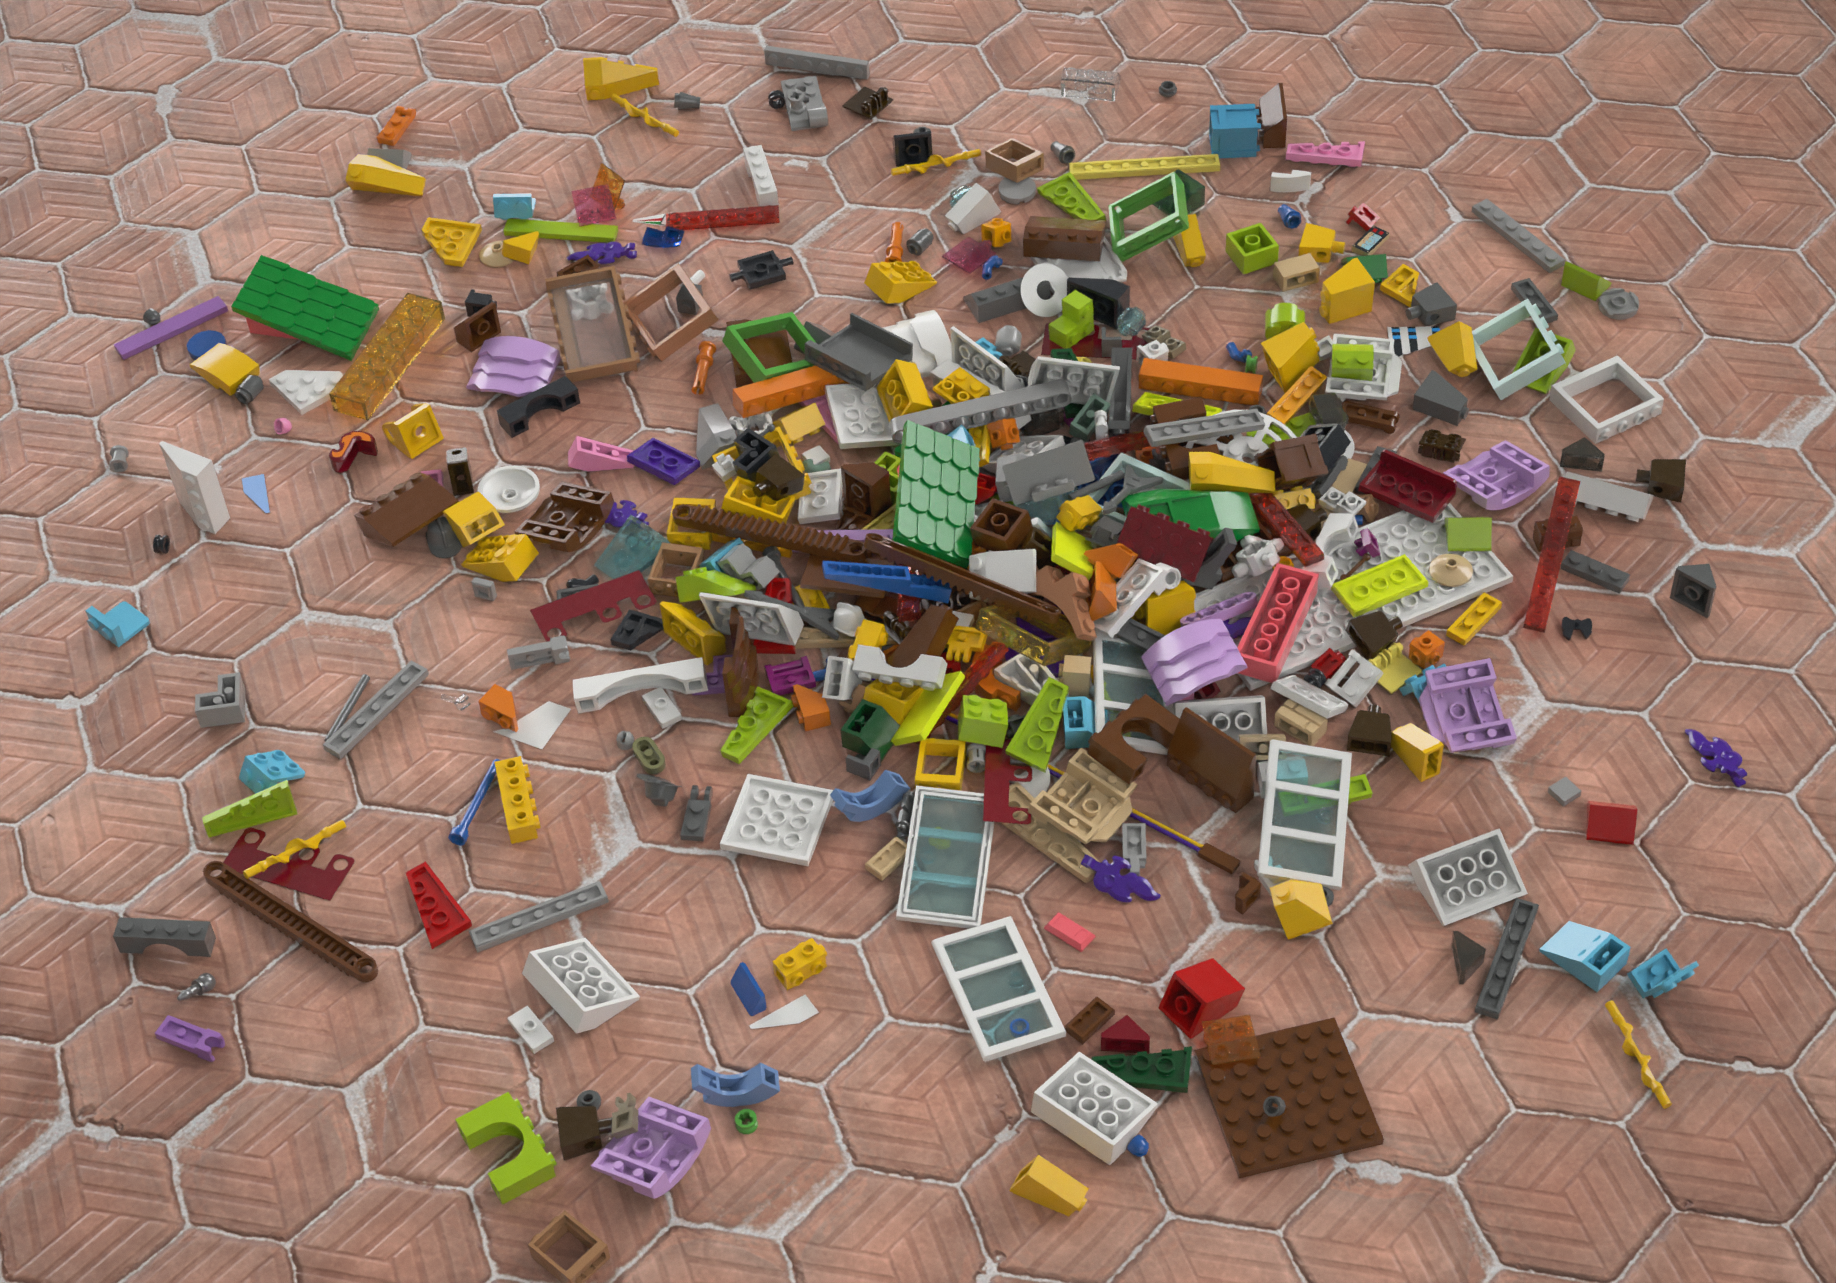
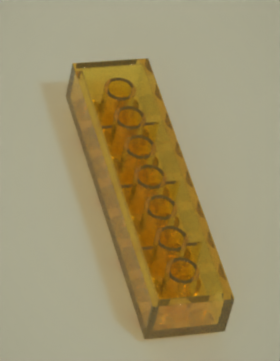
M411 293L405 295L329 393L335 412L364 420L371 418L445 320L442 301Z

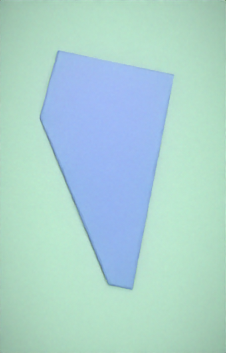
M264 474L242 478L244 493L265 513H270Z

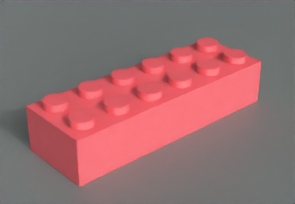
M1280 563L1276 564L1237 647L1248 667L1238 672V674L1270 683L1278 679L1317 594L1319 574Z

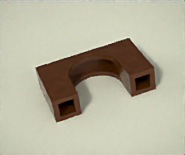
M1202 397L1153 406V415H1150V422L1153 425L1205 417L1207 412ZM1174 443L1161 445L1160 447L1161 458L1166 460L1164 463L1166 473L1182 480L1189 479V452H1212L1220 455L1217 444L1185 448Z
M1145 694L1139 700L1135 699L1126 711H1120L1115 720L1112 722L1108 721L1099 733L1095 732L1090 737L1087 754L1130 785L1143 774L1148 758L1131 747L1122 735L1128 732L1144 733L1168 749L1180 718Z

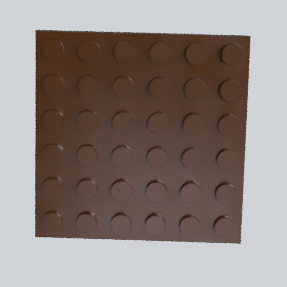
M1335 1017L1194 1050L1196 1062L1239 1178L1382 1145L1384 1142L1383 1135ZM1270 1096L1282 1098L1286 1104L1284 1113L1277 1117L1268 1116L1263 1108L1266 1098ZM1272 1104V1106L1278 1108V1104Z

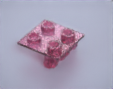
M608 184L571 191L579 227L616 220Z
M968 236L942 255V257L971 274L991 256L996 255V253L991 250L992 243L990 240H983L979 243Z

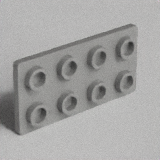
M1082 440L1002 466L1014 505L1031 500L1038 502L1075 490V486L1095 480Z

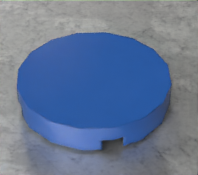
M207 330L192 336L187 343V350L190 357L196 360L218 343L226 345L227 343L222 333Z

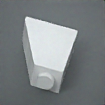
M975 183L945 216L949 221L948 226L956 232L958 230L962 234H966L1000 214L1001 210L990 193Z

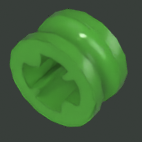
M1247 355L1245 373L1251 371L1253 374H1256L1258 356L1252 358L1250 355Z
M743 1109L736 1114V1128L740 1133L751 1134L757 1129V1116L753 1110ZM745 1119H750L747 1125L742 1123V1121L745 1122Z

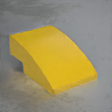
M218 343L190 364V368L216 389L221 388L230 396L236 392L237 387L248 375H260L258 363L239 350L222 343Z

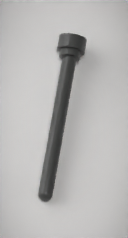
M776 546L765 548L762 555L775 562L776 568L780 571L778 573L779 578H789L780 562L781 553ZM792 584V600L794 605L805 607Z

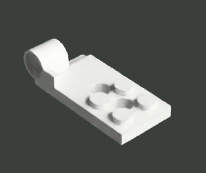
M1138 559L1116 584L1117 611L1093 621L1095 625L1094 630L1112 638L1153 591L1159 596L1166 588H1176L1181 580L1180 571L1164 563L1154 565Z

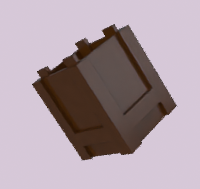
M1316 434L1272 442L1268 449L1254 456V461H1256L1258 467L1274 471L1275 491L1283 490V492H1286L1298 486H1303V488L1310 487L1313 481L1329 473L1324 463Z

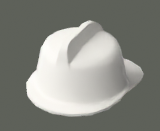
M840 602L837 604L834 619L830 624L835 630L855 637L857 627L861 626L865 618L859 606Z

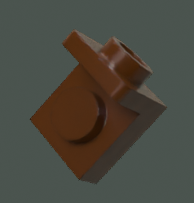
M1244 872L1239 875L1240 889L1235 894V910L1242 915L1260 898L1261 883L1255 877L1249 876Z

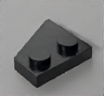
M629 609L610 639L611 645L630 651L664 629L662 618Z

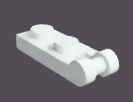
M1098 410L1094 413L1096 447L1099 448L1097 456L1110 451L1109 444L1105 445V442H1109L1108 423L1106 422L1107 414L1103 410Z

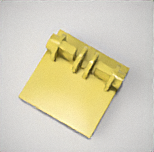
M1400 642L1392 643L1388 650L1384 649L1374 659L1368 660L1384 673L1377 683L1391 694L1406 684V679L1415 674L1418 676L1422 673L1421 668L1402 654L1403 645Z

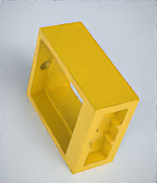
M674 498L667 529L668 543L710 550L712 534L710 532H677L679 526L674 523L672 511L676 506L682 504L696 507L700 504L703 508L708 506L712 510L714 507L716 508L715 499ZM684 513L679 515L678 517H685L688 514Z
M926 738V740L920 741L915 774V790L916 786L961 791L966 762V741ZM926 755L958 757L955 776L923 774Z

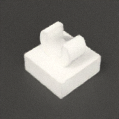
M722 453L716 457L717 462L712 464V468L723 482L737 474L732 463L734 460L730 455L725 456Z

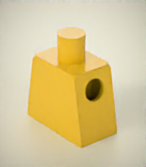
M1306 223L1299 245L1298 256L1310 253L1316 262L1328 263L1331 260L1332 253L1344 254L1345 242L1335 241V230Z

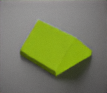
M1566 261L1564 264L1561 286L1593 301H1596L1611 285V282L1570 262Z
M1445 517L1448 551H1491L1492 518Z

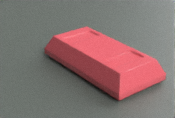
M1059 912L1044 927L1045 930L1080 952L1096 937L1093 933Z

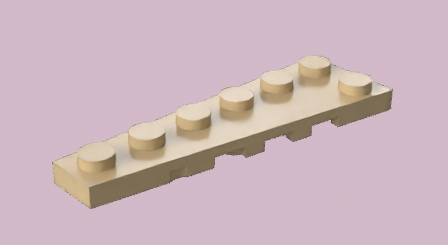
M1018 782L1009 786V807L1029 809L1030 803L1035 798ZM1016 811L1013 813V818L1023 821L1027 819V814L1023 811ZM1033 815L1031 823L1027 825L1001 823L1083 882L1088 883L1094 879L1096 872L1082 866L1080 863L1085 854L1096 861L1098 860L1069 833H1064L1051 823L1045 824Z

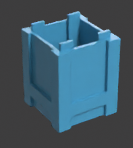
M1255 104L1210 105L1209 140L1211 154H1218L1219 158L1257 156V152L1260 151V145H1257L1258 129H1261V123H1257L1256 115H1259V109H1255Z

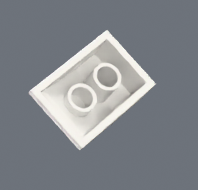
M1035 549L984 552L969 556L970 572L1024 594L1036 592ZM969 593V598L981 600L980 595L974 598L973 593Z

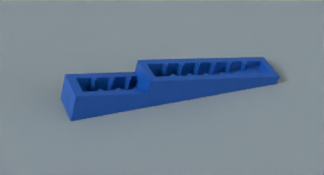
M835 561L822 562L825 579L943 603L949 602L952 590L949 583L943 585L941 579L935 582L934 576L928 579L926 575L910 574L906 566Z

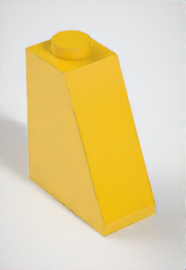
M1196 214L1188 215L1189 228L1173 236L1184 266L1198 267L1204 264L1206 253Z
M1458 321L1427 337L1428 342L1449 372L1459 377H1466L1478 370L1472 327Z
M1412 723L1403 727H1397L1392 731L1391 748L1420 782L1440 774L1444 744Z
M1037 1155L1019 1172L1009 1191L1069 1217L1076 1210L1078 1212L1082 1210L1087 1202L1085 1195L1089 1188L1040 1155Z

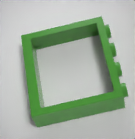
M1175 172L1108 205L1112 250L1122 262L1189 228L1184 183ZM1171 194L1174 195L1175 213L1125 238L1124 218Z
M793 312L731 325L725 331L723 343L754 383L815 366L806 360H801L765 369L743 340L786 329L805 354V343L809 340L815 342V340Z

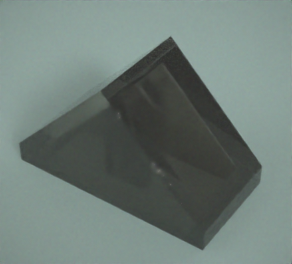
M1584 437L1562 449L1560 467L1602 472L1605 454Z
M1453 931L1451 948L1458 982L1459 984H1464L1484 963L1486 948L1461 932Z

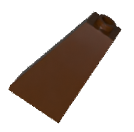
M931 604L886 663L892 667L903 668L913 664L921 654L940 657L959 620L952 613L953 609L943 604L940 607Z

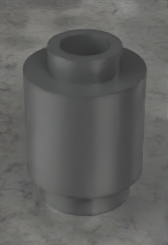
M926 228L918 230L906 242L908 251L917 256L921 255L932 244L934 239L932 232Z
M248 375L237 387L236 398L243 404L252 402L264 389L262 379L256 375Z

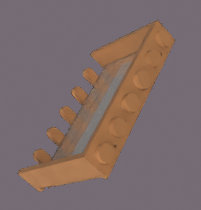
M610 266L545 279L566 377L571 382H577L633 370L637 372V363H640L638 351L634 352V347H637L634 335H630V332L633 331L631 320L626 318V316H629L628 306L623 304L622 300H625L624 289L619 288V285L622 284L620 273H616L615 267Z

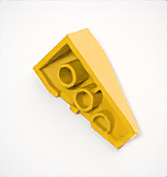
M604 57L583 58L587 101L609 99L612 94L620 96L659 85L657 68L639 64L634 66L624 64V61L619 60L618 62L608 61Z
M358 154L348 165L345 181L352 190L423 196L426 179L377 156Z
M1189 452L1190 490L1275 493L1274 471L1212 452Z

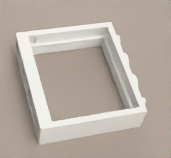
M1618 356L1552 385L1550 401L1595 444L1661 414L1664 401L1660 394ZM1614 377H1618L1644 402L1598 423L1572 397Z

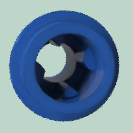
M1286 204L1278 208V213L1285 227L1294 229L1301 224V214Z

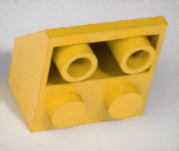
M961 367L957 368L933 387V391L951 404L989 396L990 394L989 387Z
M479 491L443 511L463 548L505 525L496 508Z

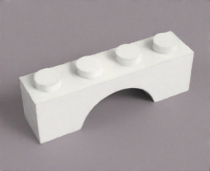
M762 145L743 148L745 167L748 176L752 177L760 211L779 209L777 189Z
M1329 514L1319 536L1316 538L1312 551L1309 552L1305 565L1302 567V570L1319 574L1318 587L1331 588L1337 577L1338 571L1333 557H1331L1333 552L1343 546L1352 544L1359 531L1354 514Z
M858 644L852 670L862 680L870 681L871 678L879 679L880 682L885 684H892L893 681L899 682L900 685L905 687L919 685L925 690L933 691L934 688L942 689L947 663L943 657L921 654L913 664L903 668H896L886 663L885 654L879 647Z

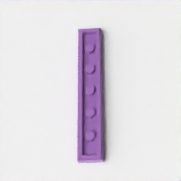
M219 296L212 298L114 344L115 350L125 360L227 312V305Z

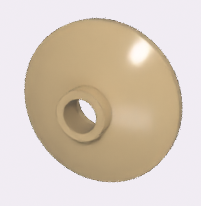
M503 241L491 242L485 245L479 253L480 261L492 268L507 266L514 260L503 257Z
M1443 554L1431 561L1429 573L1432 579L1440 585L1458 587L1466 584L1471 579L1473 568L1471 563L1460 555Z

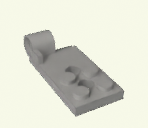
M816 76L781 81L791 131L828 126L827 110L822 101ZM795 89L801 90L804 93L803 102L806 103V109L801 114L792 113L789 109L791 103L788 100V93Z

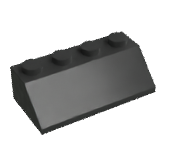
M1023 277L963 296V300L978 323L1027 308L1021 297ZM1046 280L1040 282L1037 286V294L1043 300L1050 299V282Z

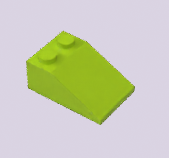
M1535 327L1513 372L1551 351L1538 328ZM1554 334L1557 339L1554 343L1555 345L1558 343L1564 350V353L1561 355L1566 363L1525 387L1547 394L1552 385L1555 384L1566 370L1576 351L1573 340Z
M706 567L683 571V576L675 577L680 603L701 600L699 597L700 592L733 596L742 594L745 590H756L755 585L717 570L707 571Z

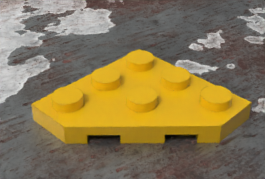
M428 217L421 230L424 238L445 265L463 267L482 231L481 224Z

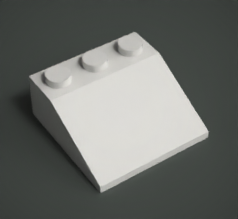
M1063 435L1019 436L1020 442L1013 444L1012 449L1001 451V448H997L991 453L989 464L982 466V468L996 473L997 459L1000 456L1016 453L1032 456L1064 446Z

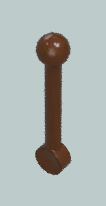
M1363 554L1362 559L1347 574L1340 576V581L1350 577L1365 561H1369L1371 559L1370 554Z

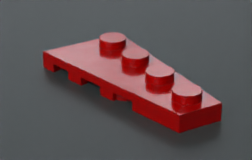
M426 861L405 872L432 949L472 927L469 917Z

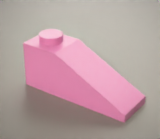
M576 436L568 451L569 467L587 472L634 468L635 466L627 462V455L633 452V450Z

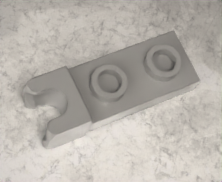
M566 636L553 637L548 642L507 649L511 670L550 662L561 664L570 661Z

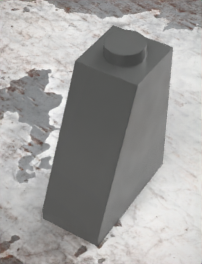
M1432 370L1414 394L1413 410L1458 426L1461 420H1465L1469 413V408H1467L1468 398L1436 371Z

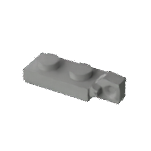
M1122 823L1123 858L1131 865L1130 873L1132 872L1140 876V868H1145L1146 864L1145 823Z

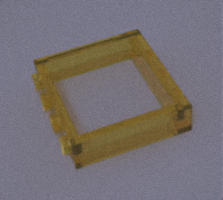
M995 604L980 609L975 627L978 631L1042 666L1064 660L1065 655L1075 656L1089 651L1091 641L1076 637L1070 621L1063 614L1060 615L1058 623L1051 624L1036 618L1028 620L1027 615L1020 617L1019 611L1013 614L1011 608L1006 611L1004 610V605L997 607ZM1019 617L1053 635L1058 640L1048 643L1009 622V620ZM1039 655H1044L1043 660L1039 658Z

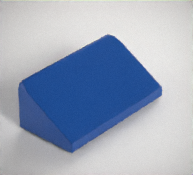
M744 962L740 963L731 979V986L748 1014L754 1016L766 1010L765 995Z

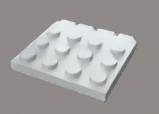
M1105 236L1100 261L1030 257L1035 265L1049 263L1059 267L1068 278L1113 279L1121 283L1127 281V270L1112 250ZM1050 282V290L1054 295L1055 288L1054 285Z

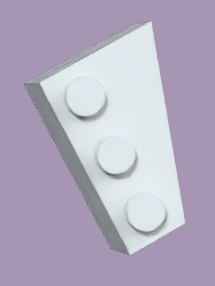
M1031 647L994 669L995 678L1001 683L1021 691V699L1031 706L1048 677L1057 680Z

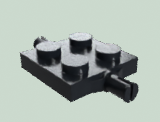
M772 250L737 260V266L740 271L729 274L731 282L743 279L750 290L786 280V273L783 267L793 265V258L780 259Z

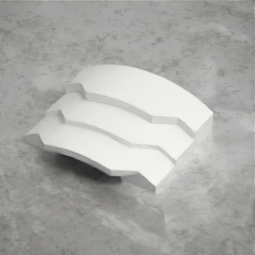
M935 310L917 313L915 318L896 322V325L883 327V329L913 343V356L910 363L917 365L921 378L931 376L930 372L946 360L952 361L951 342L944 324Z
M1344 334L1333 335L1332 344L1373 345L1372 381L1331 377V350L1325 400L1344 402L1346 399L1366 400V398L1387 400V397L1398 394L1402 361L1393 353L1394 339Z

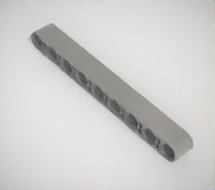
M1055 380L897 416L890 420L889 428L893 442L902 444L903 426L907 420L942 434H947L960 425H963L965 429L987 425L1001 419L1017 418L1065 407L1070 404L1072 398L1067 382Z

